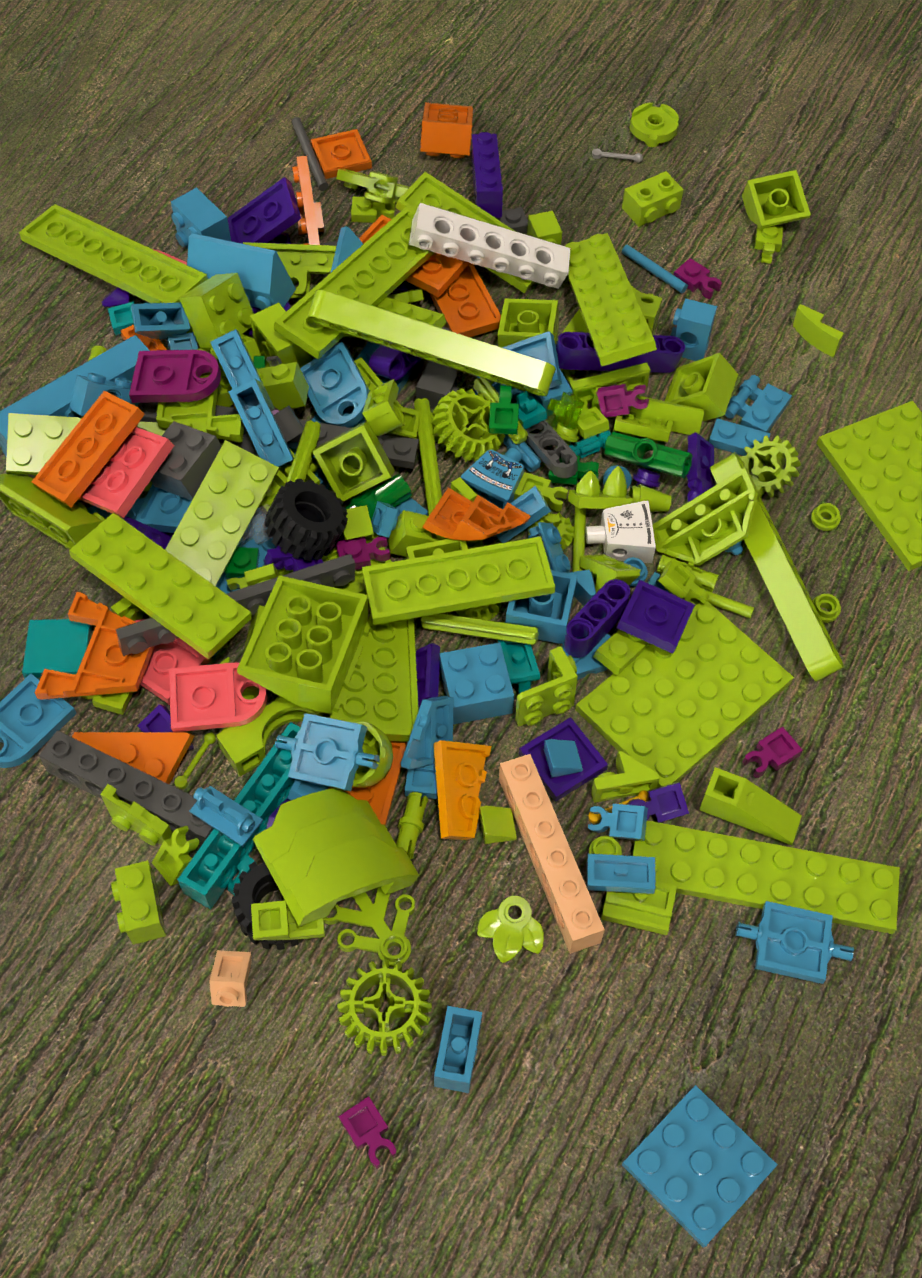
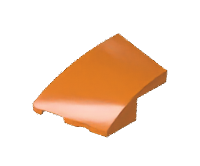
M448 487L422 528L453 540L476 541L487 539L525 524L531 516L508 502L504 509H501L479 495L472 502Z

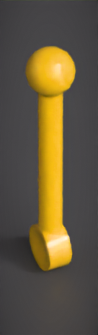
M643 790L639 792L638 796L618 804L628 805L627 803L632 799H641L643 801L650 799L648 792ZM613 806L606 808L605 810H607L609 813H612ZM589 812L588 819L593 824L599 823L601 814Z

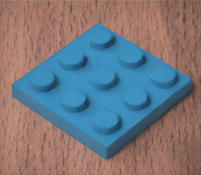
M696 1085L622 1163V1166L703 1248L707 1246L778 1165Z

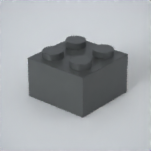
M173 421L162 437L168 438L175 446L154 474L151 482L159 489L192 501L222 445L214 435Z

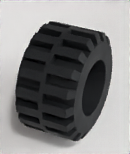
M296 479L295 482L289 481L286 482L285 486H281L265 519V526L268 527L266 533L269 537H273L272 543L275 546H280L282 552L285 554L288 552L296 559L303 557L304 560L311 561L312 557L319 560L322 559L323 555L327 556L336 545L348 521V518H346L347 510L342 507L344 503L341 498L335 496L336 493L333 490L329 491L325 488V485L321 483L319 485L315 484L313 480L304 482L302 479Z
M263 858V863L260 865L253 862L249 865V873L242 871L239 875L241 884L235 883L233 888L235 896L232 897V904L242 932L245 936L249 935L250 941L257 945L261 942L265 949H271L272 944H276L277 950L285 949L284 944L289 942L292 947L298 945V939L253 940L251 904L260 903L265 895L279 890Z

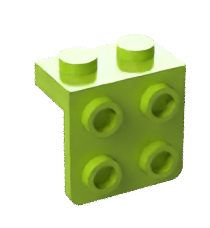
M562 646L550 650L548 682L517 695L515 721L518 726L525 724L528 726L535 725L548 715L565 713L574 706L578 678L576 674L577 667L572 656H566Z

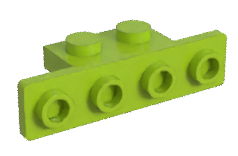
M596 387L591 408L596 406L601 412L597 396V390L601 387ZM637 395V398L640 400L649 399L648 407L637 409L630 406V414L608 417L616 419L613 431H618L620 434L631 437L636 435L649 438L655 443H660L662 441H669L671 431L687 435L695 432L699 434L705 411L695 407Z

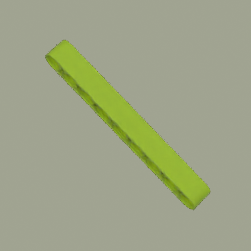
M316 290L307 319L315 324L503 385L512 386L513 388L538 396L548 395L556 370L553 365L324 290Z
M734 452L712 465L710 470L718 484L744 468L745 465L739 455ZM758 493L749 536L744 541L809 674L817 682L844 668V664Z

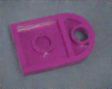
M203 350L139 351L129 397L132 403L193 402L201 400L213 393L220 383L221 371L218 362L212 354ZM204 373H212L206 378H199Z

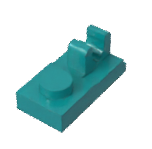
M497 640V643H501L511 685L517 684L518 694L531 689V681L540 680V672L531 645Z

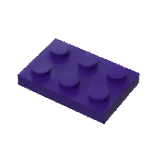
M283 177L227 218L231 241L241 244L243 242L268 243L301 219L292 183L286 177Z

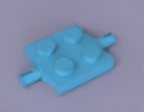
M307 713L304 714L301 729L295 738L278 735L276 739L281 742L275 741L277 749L291 751L292 762L288 777L346 791H351L359 765L376 769L379 764L371 761H380L378 755L363 753L362 746L367 731L366 726Z
M765 901L762 919L758 926L738 922L736 927V936L755 940L757 948L755 969L823 984L826 980L827 964L831 957L851 962L854 954V947L833 942L831 933L833 915Z

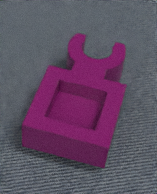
M691 258L674 271V276L688 284L687 289L694 292L698 288L707 299L712 298L713 289L718 292L721 290L722 282L718 278L709 277L710 270Z
M626 384L598 388L597 396L601 413L605 417L630 414V406L637 409L648 407L649 399L640 400L637 398L638 394L646 392V385H637L632 391H627Z
M365 536L337 541L336 543L338 557L351 554L355 561V570L371 566V559L377 561H387L390 559L389 549L379 550V548L387 546V538L384 536L376 537L370 543H366Z
M782 726L760 740L756 746L758 751L747 753L743 764L747 765L750 762H757L760 767L754 771L753 776L759 778L764 775L768 765H771L777 771L799 757L803 749Z
M369 1096L338 1116L357 1150L368 1145L369 1159L375 1168L381 1167L376 1157L379 1149H387L393 1158L397 1156L395 1145L390 1140L381 1136L389 1129Z

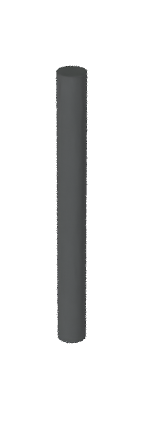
M295 117L291 121L303 152L307 156L308 164L319 190L325 191L328 189V183L301 119Z

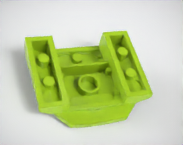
M337 788L314 792L281 804L272 826L253 838L298 926L328 916L338 901L381 887L384 894L387 895L412 886L419 877L403 847H397L386 826L380 823L367 800H357Z

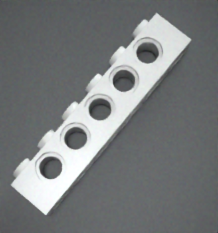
M423 203L419 204L412 219L409 245L557 289H559L568 275L571 248Z

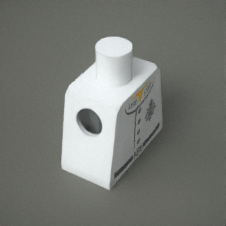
M649 501L606 508L602 512L601 526H586V543H603L604 554L619 561H625L628 558L634 557L642 560L644 563H652L656 545Z

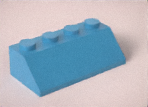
M191 233L189 236L187 266L207 274L208 279L216 274L238 273L252 307L263 310L279 302L284 308L295 292L296 288L276 251Z

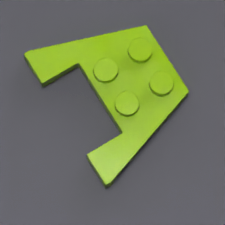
M215 357L221 371V377L226 376L218 357ZM204 373L199 378H206L212 373ZM218 387L213 393L201 400L193 402H158L156 420L159 427L169 428L174 421L214 435L219 439L243 442L244 423L239 414L215 416Z

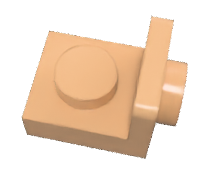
M217 950L209 980L211 1002L213 1005L227 1007L246 1006V985L252 964L251 952Z

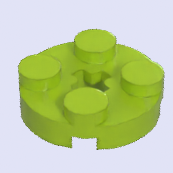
M645 103L633 110L629 129L636 138L644 141L648 147H657L659 143L668 142L677 135L679 116L668 105L661 104L660 107L653 106V103Z

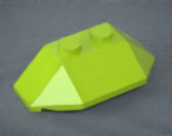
M746 467L742 468L654 523L652 526L657 552L700 566L747 538L758 495L749 470Z

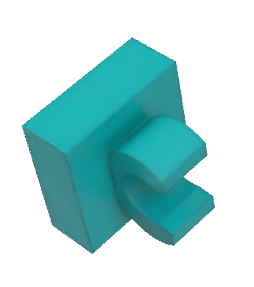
M527 391L516 396L517 402L514 404H519L518 421L524 429L547 419V410L532 395L528 396Z

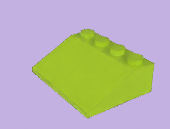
M279 575L239 663L237 673L300 707L332 714L368 621V595Z

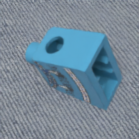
M508 448L504 455L494 450H488L461 475V478L477 495L503 509L507 502L511 503L514 501V493L524 473V466L519 463L522 459V454L515 448Z

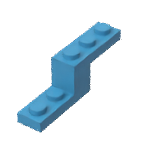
M235 329L211 341L210 343L232 387V390L228 392L259 457L277 467L292 462L294 457L272 413L275 408L239 331Z

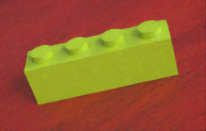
M0 474V500L7 509L69 550L105 520L97 512H94L93 515L90 514L87 508L79 501H76L73 507L70 508L38 489L31 483L36 475L30 477L27 474Z

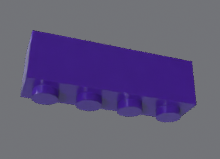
M488 132L472 134L471 161L475 205L495 218H502L503 187L497 134Z

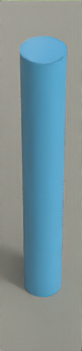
M628 244L623 247L621 252L623 255L680 293L686 291L688 284Z

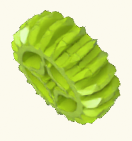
M461 388L456 392L452 390L439 400L438 405L433 410L431 425L435 427L433 435L440 437L438 444L446 446L445 452L452 451L454 452L455 459L462 456L465 462L471 459L476 462L488 450L497 452L504 441L505 435L489 433L491 399L485 400L483 393L475 395L473 389L466 392Z
M386 959L383 960L382 968L376 969V964L371 961L369 963L370 972L366 973L364 969L358 967L356 972L359 980L348 977L346 982L350 989H341L340 997L345 1001L338 1003L337 1008L339 1012L345 1014L339 1017V1022L341 1026H348L345 1030L347 1038L356 1036L354 1044L357 1048L367 1041V1053L369 1054L374 1052L376 1046H380L382 1056L387 1055V1046H393L394 1052L399 1054L401 1053L400 1043L404 1042L406 1046L411 1048L414 1046L411 1034L422 1038L424 1031L419 1025L426 1026L430 1023V1018L424 1014L432 1011V1004L425 1001L430 997L429 989H421L424 985L422 977L413 979L415 972L412 967L402 973V963L400 961L395 964L394 969L389 968V962ZM379 984V989L375 995L364 997L363 1001H359L369 988ZM391 984L404 989L410 995L412 1001H405V997L394 995L391 992ZM384 994L387 995V1002H389L385 1021H383V1015L380 1012L384 1002ZM357 1014H365V1017L377 1020L379 1032L366 1027L359 1020ZM411 1014L403 1026L390 1031L391 1024L395 1019Z

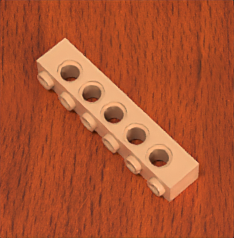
M531 754L500 763L499 782L512 809V814L569 953L571 954L600 944L605 929Z

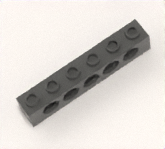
M58 730L39 755L48 773L102 799L100 794L109 784L117 789L116 793L120 800L130 805L135 801L151 814L169 824L172 833L177 828L188 826L189 830L186 833V840L198 838V847L202 846L214 829L189 812L197 802L192 795Z

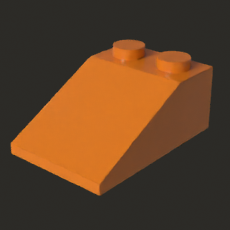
M425 102L420 151L425 152L429 156H439L440 153L450 154V157L464 158L465 155L470 156L473 107Z

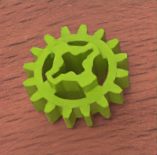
M764 436L762 443H759L756 439L753 440L754 447L752 449L745 447L747 455L739 457L749 470L760 497L763 496L765 491L770 498L774 496L775 490H779L781 494L785 493L783 486L787 484L792 487L794 484L791 481V477H799L800 475L796 467L801 466V462L797 457L799 454L795 447L792 448L788 440L782 443L779 436H776L773 441L768 436Z

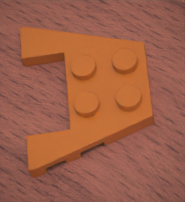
M77 592L69 609L68 617L70 621L96 626L77 674L44 669L35 690L37 699L45 700L137 692L155 646L146 648L143 652L137 654L131 653L123 656L115 629L137 622L124 615L121 617L111 612L102 603L99 602L97 604L89 600L87 595Z

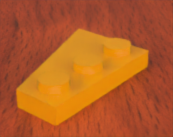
M440 740L433 743L441 839L470 840L475 838L481 806L479 792L481 784L485 783L487 771L484 770L486 757L490 756L492 746Z

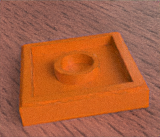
M358 129L310 140L325 179L337 177L338 169H348L356 172L372 169V161Z

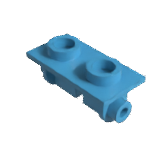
M539 522L538 526L529 529L530 535H528V538L541 536L550 569L570 573V561L563 554L560 545L561 536L553 523Z
M212 786L205 789L199 787L195 791L193 798L197 802L189 810L190 813L242 847L263 822L262 818Z

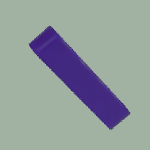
M563 332L558 337L556 351L559 368L565 370L615 371L647 362L651 369L650 372L670 373L676 370L685 351V344L680 338L675 336L653 335L657 350L601 366L589 333Z

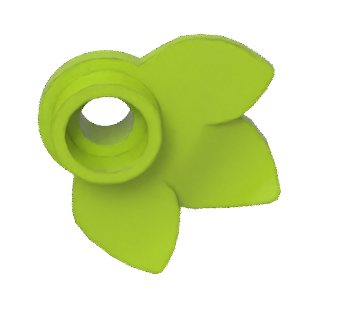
M520 896L505 898L501 902L499 909L486 912L478 924L477 935L484 938H493L494 952L502 963H506L514 958L522 946L530 952L539 954L544 942V932L541 924L531 917L532 910L530 904ZM513 906L521 909L522 914L518 919H512L508 914L509 909Z

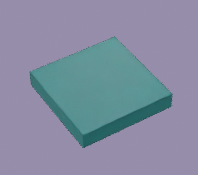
M70 619L29 620L22 670L24 678L30 674L36 678H41L44 669L77 674L91 639L92 625L70 621Z

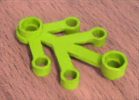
M378 887L374 904L366 892L352 896L361 911L339 907L338 904H335L333 909L337 911V914L332 918L324 917V923L334 925L339 921L372 928L378 938L359 936L351 929L342 930L337 937L339 948L344 952H352L355 949L378 953L382 962L385 959L388 960L391 967H394L398 961L403 965L411 955V944L405 937L409 916L415 911L414 898L408 894H402L396 899L395 909L397 915L392 931L384 921L391 893L385 895L381 887ZM407 901L411 904V907L408 910H402L399 907L400 903ZM346 936H351L354 938V942L350 945H344L342 939ZM392 946H398L401 951L397 955H391L388 949Z

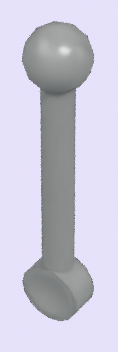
M598 148L592 150V157L594 159L609 157L634 160L636 163H640L643 160L641 153L630 155L602 152Z

